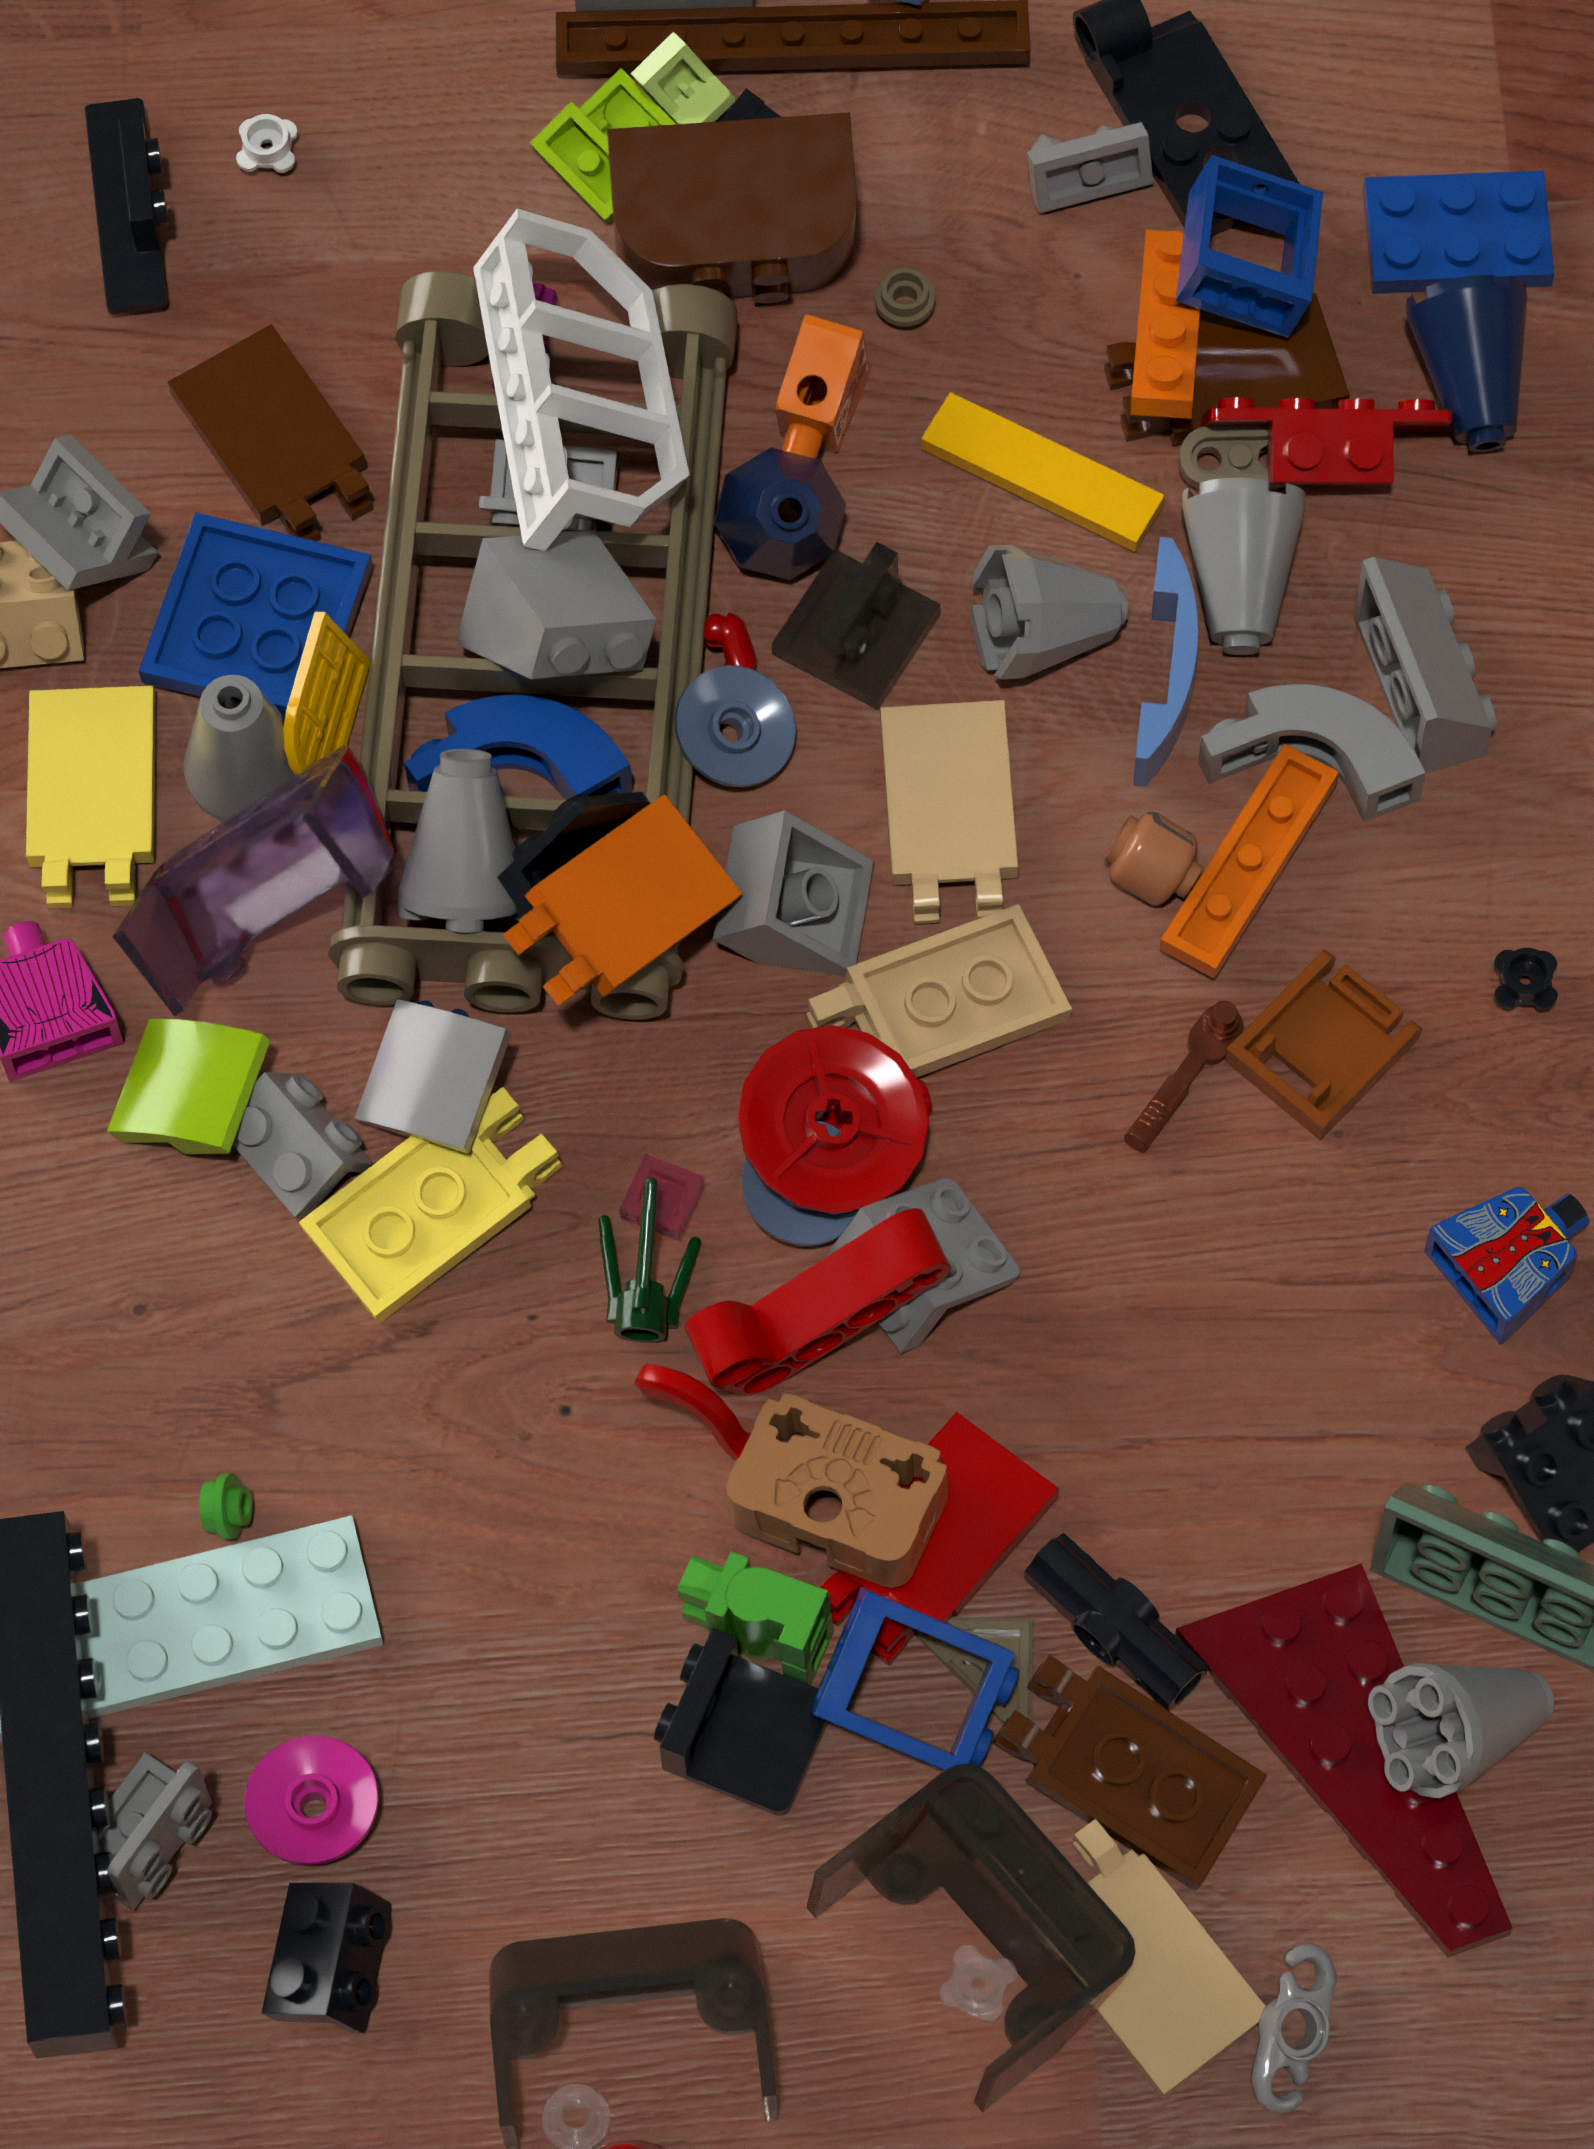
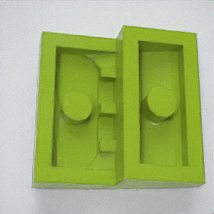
M620 68L580 108L571 101L529 143L609 224L614 220L607 129L674 125L676 123Z
M149 1019L107 1132L123 1143L168 1142L183 1154L229 1153L271 1040L261 1033L221 1024L180 1019Z

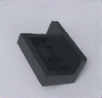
M289 1883L261 2013L276 2021L330 2022L351 2033H364L367 2029L371 2007L375 2001V1986L384 1942L389 1934L391 1904L354 1883Z

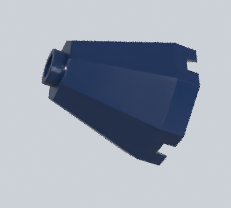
M771 447L725 474L713 525L725 541L739 568L791 580L834 554L846 503L821 460ZM789 500L790 508L797 511V517L793 522H784L779 517L778 506L781 501Z

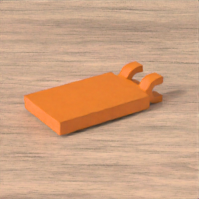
M663 794L536 884L524 895L534 908L518 920L519 923L510 928L503 936L519 956L550 932L555 934L574 959L564 966L558 975L543 986L559 1007L591 982L601 995L605 997L731 905L742 895V892L667 796Z

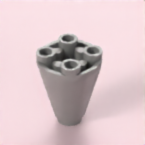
M452 749L443 751L440 754V765L434 768L398 889L397 915L399 917L409 920L446 919V929L460 933H475L484 930V920L513 921L520 919L516 911V903L497 878L514 861L512 853L515 850L498 772L491 767V754L474 749Z
M1414 1663L1391 1673L1384 1684L1372 1689L1368 1699L1369 1711L1376 1724L1377 1740L1385 1758L1384 1770L1387 1780L1398 1791L1412 1790L1420 1796L1443 1798L1468 1787L1539 1731L1543 1724L1549 1720L1554 1710V1696L1550 1685L1540 1674L1516 1668Z

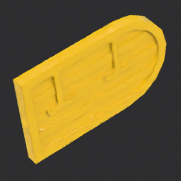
M314 612L286 709L283 726L284 750L288 765L296 778L305 784L328 783L337 774L341 765L339 762L346 751L370 666V659L326 612Z

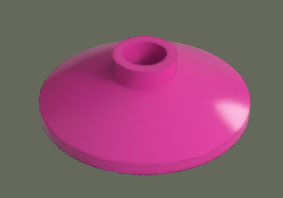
M315 1735L288 1740L268 1752L252 1771L244 1796L247 1823L258 1843L273 1856L298 1865L324 1864L339 1859L351 1852L369 1833L375 1821L379 1803L377 1782L366 1759L345 1742L331 1737ZM310 1801H323L326 1804V1809L321 1815L311 1818L303 1814L305 1805Z

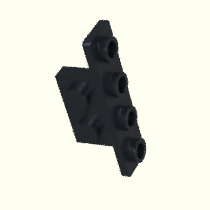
M140 98L89 104L84 110L107 310L110 314H121L164 308L167 305L158 226L169 225L164 189L154 190L153 175L163 174L158 138L148 139L145 107L143 100Z

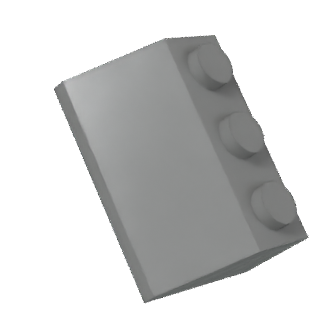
M1378 557L1362 560L1353 618L1395 725L1408 739L1426 773L1486 756L1491 731L1497 728L1496 715L1489 697L1486 694L1478 695L1472 677H1475L1473 656L1465 641L1458 643L1451 627L1454 624V612L1446 590H1436L1430 572L1426 568Z

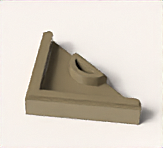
M952 1617L947 1623L1015 1652L1011 1665L1019 1668L1017 1680L1005 1705L995 1702L991 1713L1002 1724H1004L1007 1718H1010L1015 1710L1032 1721V1691L1026 1687L1032 1679L1033 1619ZM917 1630L914 1635L974 1694L988 1660L938 1638L932 1641L921 1631Z

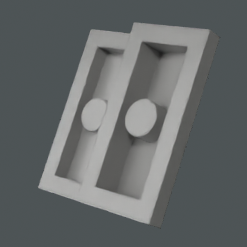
M397 999L354 1119L408 1138L414 1136L469 1154L511 1033L506 1028L477 1019Z

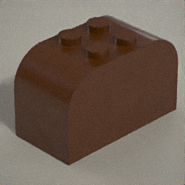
M850 112L607 129L616 253L652 291L668 285L691 284L719 291L728 298L752 297V300L757 303H777L788 299V294L810 292L829 284L843 271L849 262L855 241L857 205Z

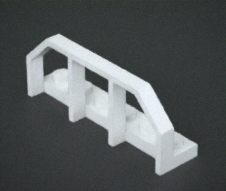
M516 209L475 264L473 270L523 546L545 552L559 533L570 526L575 513L631 527L671 497L690 474L652 290L591 230ZM525 244L573 257L628 311L631 327L536 300L532 283L533 269L531 263L528 262ZM542 334L638 361L647 410L551 384L549 373L550 359L545 352ZM558 418L654 444L661 480L642 495L636 497L569 479L567 450L562 443Z

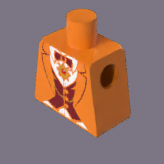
M805 314L776 401L775 413L780 435L784 437L780 450L816 459L819 449L832 453L840 450L870 374L863 331Z

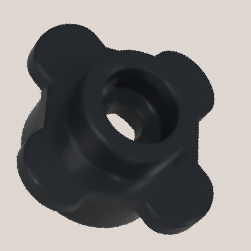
M1521 948L1515 951L1504 950L1496 956L1494 968L1499 973L1500 986L1495 990L1494 999L1500 1007L1511 1010L1517 1005H1534L1537 1009L1544 1011L1555 1005L1558 993L1552 987V978L1557 968V961L1551 953L1533 948ZM1529 976L1532 982L1525 985L1520 982V977Z

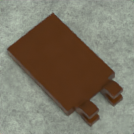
M1316 293L1312 294V302L1289 337L1217 314L1199 318L1192 419L1130 415L1132 396L1130 395L1123 397L1122 404L1126 414L1121 415L1120 423L1126 442L1168 430L1172 445L1182 444L1189 433L1201 427V416L1211 408H1218V400L1223 398H1252L1255 402V408H1278V400L1309 398L1315 400V409H1338V401L1349 399L1350 394ZM1122 342L1107 345L1106 353L1110 363L1104 365V372L1110 390L1133 384L1136 343Z
M272 324L168 381L170 394L262 526L278 517L289 535L313 541L321 540L320 532L313 524L317 521V516L307 503V500L328 488H331L352 521L373 510V504L366 495V493L370 492L369 485L359 472L367 467L364 453Z
M1049 1655L1045 1662L1039 1666L1026 1687L1042 1698L1060 1705L1045 1730H1042L1030 1719L1015 1710L1010 1718L1006 1719L992 1743L1020 1759L1028 1760L1035 1764L1025 1780L1027 1783L1090 1823L1096 1819L1110 1837L1130 1850L1133 1849L1138 1855L1144 1853L1152 1864L1196 1891L1201 1887L1266 1779L1267 1774L1099 1665L1092 1671L1086 1681L1066 1665Z

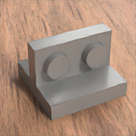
M71 434L56 437L53 440L31 485L0 492V524L67 591L149 571L159 553L141 535L151 512Z

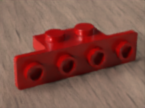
M1235 397L1219 399L1218 408H1211L1201 416V427L1268 425L1269 485H1286L1288 483L1292 485L1389 486L1394 483L1393 430L1438 431L1452 423V410H1435V401L1427 399L1399 401L1398 409H1375V400L1345 399L1338 401V409H1315V400L1309 398L1278 400V408H1255L1254 399Z

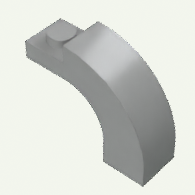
M1287 684L1262 688L1248 693L1244 720L1240 721L1239 718L1223 720L1211 727L1207 734L1201 736L1198 764L1208 784L1275 759L1285 743L1339 771L1338 778L1347 788L1364 822L1421 800L1426 772L1408 739L1386 715L1374 706L1343 691L1309 684Z

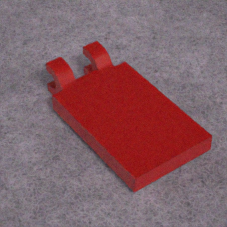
M956 1411L927 1444L941 1452L942 1464L947 1465L949 1496L913 1576L902 1586L889 1588L842 1570L834 1573L820 1587L828 1590L833 1623L839 1626L849 1615L861 1586L944 1622H948L949 1619L957 1616L1058 1499L1059 1488ZM914 1477L909 1485L900 1484V1486L905 1489H910V1486L913 1484L914 1481L923 1482V1480L921 1478ZM885 1616L870 1652L890 1666L917 1630ZM923 1633L932 1641H935L937 1639L931 1635Z

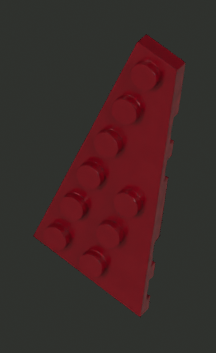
M1362 1563L1176 1628L1175 1636L1208 1665V1671L1214 1677L1213 1682L1229 1700L1231 1698L1256 1726L1258 1735L1319 1807L1325 1813L1328 1811L1350 1837L1349 1842L1364 1860L1368 1859L1395 1890L1394 1895L1447 1958L1511 1935L1513 1927L1457 1792L1443 1798L1425 1797L1412 1790L1398 1791L1387 1780L1384 1770L1385 1758L1377 1740L1376 1724L1369 1711L1368 1699L1374 1687L1384 1684L1389 1675L1403 1668L1404 1664Z

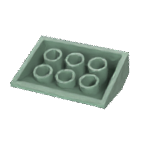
M1406 1482L1390 1496L1384 1509L1370 1568L1371 1572L1594 1672V1565L1579 1559V1553L1563 1542L1553 1539H1545L1543 1542H1540L1518 1532V1526L1500 1514L1483 1512L1480 1515L1458 1505V1500L1451 1493L1437 1486L1426 1484L1420 1488Z

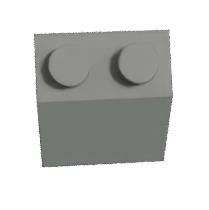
M786 810L735 825L732 830L725 872L742 892V895L717 914L713 940L757 964L845 976L847 967L857 964L874 860Z

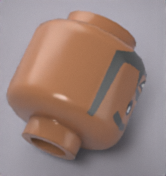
M1153 811L1147 812L1139 819L1130 815L1119 829L1105 854V859L1112 862L1110 867L1111 879L1119 886L1154 906L1166 902L1173 893L1184 898L1203 868L1202 865L1194 861L1198 849L1196 837Z

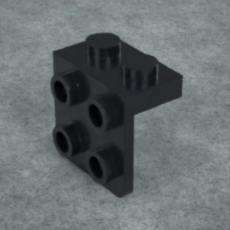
M612 791L605 795L586 796L581 793L572 796L554 811L553 817L555 821L542 834H536L528 838L513 851L512 857L514 861L497 878L516 903V911L519 918L534 908L524 895L536 884L650 804L643 792L619 793V791ZM550 932L545 937L555 936V934Z
M1561 1374L1539 1384L1532 1392L1533 1399L1515 1412H1503L1487 1421L1480 1429L1482 1435L1465 1448L1477 1469L1502 1476L1506 1479L1542 1542L1545 1539L1557 1540L1569 1545L1579 1553L1594 1542V1381Z
M712 1627L705 1645L701 1646L694 1643L686 1657L680 1681L687 1683L678 1706L668 1703L658 1721L654 1740L661 1743L662 1770L775 1815L785 1814L792 1806L828 1722L815 1716L809 1710L818 1688L740 1658L738 1655L737 1636Z

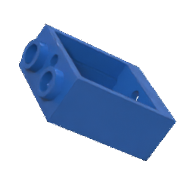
M1211 155L1188 195L1176 301L1289 337L1312 302L1323 192ZM1258 184H1263V185H1265V186H1267V187L1261 188V187H1258V186H1256V185H1258ZM1213 211L1285 235L1281 272L1209 249Z
M861 1586L809 1710L817 1717L943 1770L953 1767L949 1772L963 1778L969 1764L977 1768L981 1764L993 1735V1730L986 1728L985 1724L994 1703L1005 1705L1017 1680L1019 1668L1011 1665L1015 1652ZM885 1616L988 1660L950 1752L847 1709Z

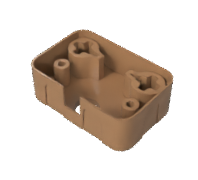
M785 1392L782 1394L780 1401L768 1398L762 1406L754 1423L752 1433L739 1459L737 1458L726 1483L731 1521L738 1530L797 1554L799 1552L797 1538L825 1548L829 1566L889 1588L902 1586L913 1576L949 1496L947 1465L942 1464L941 1452L936 1448L919 1441L914 1442L885 1431L877 1425L847 1414H840L811 1403L808 1399ZM793 1431L800 1432L802 1434V1436L793 1435L791 1437ZM779 1438L789 1439L788 1443L781 1442ZM914 1477L921 1478L923 1480V1482L914 1481L913 1484L910 1486V1489H905L900 1486V1484L909 1485ZM821 1490L832 1491L841 1499L843 1504L842 1510L831 1521H814L804 1511V1504L809 1495Z

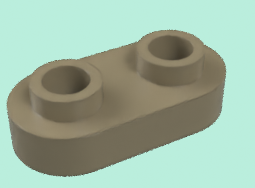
M1268 425L1203 426L1193 430L1184 439L1180 448L1178 465L1182 477L1189 485L1198 490L1200 482L1213 479L1239 477L1268 479V469L1263 467L1258 459L1262 453L1268 452ZM1211 453L1219 459L1220 465L1214 470H1205L1200 467L1197 459L1202 454ZM1269 485V490L1279 489L1286 485Z

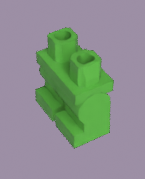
M732 1551L724 1567L692 1555L677 1589L678 1597L685 1600L682 1609L683 1620L709 1629V1633L712 1627L737 1636L738 1649L743 1655L758 1661L778 1659L782 1661L783 1675L812 1685L834 1633L828 1590L767 1568L751 1567L748 1557Z

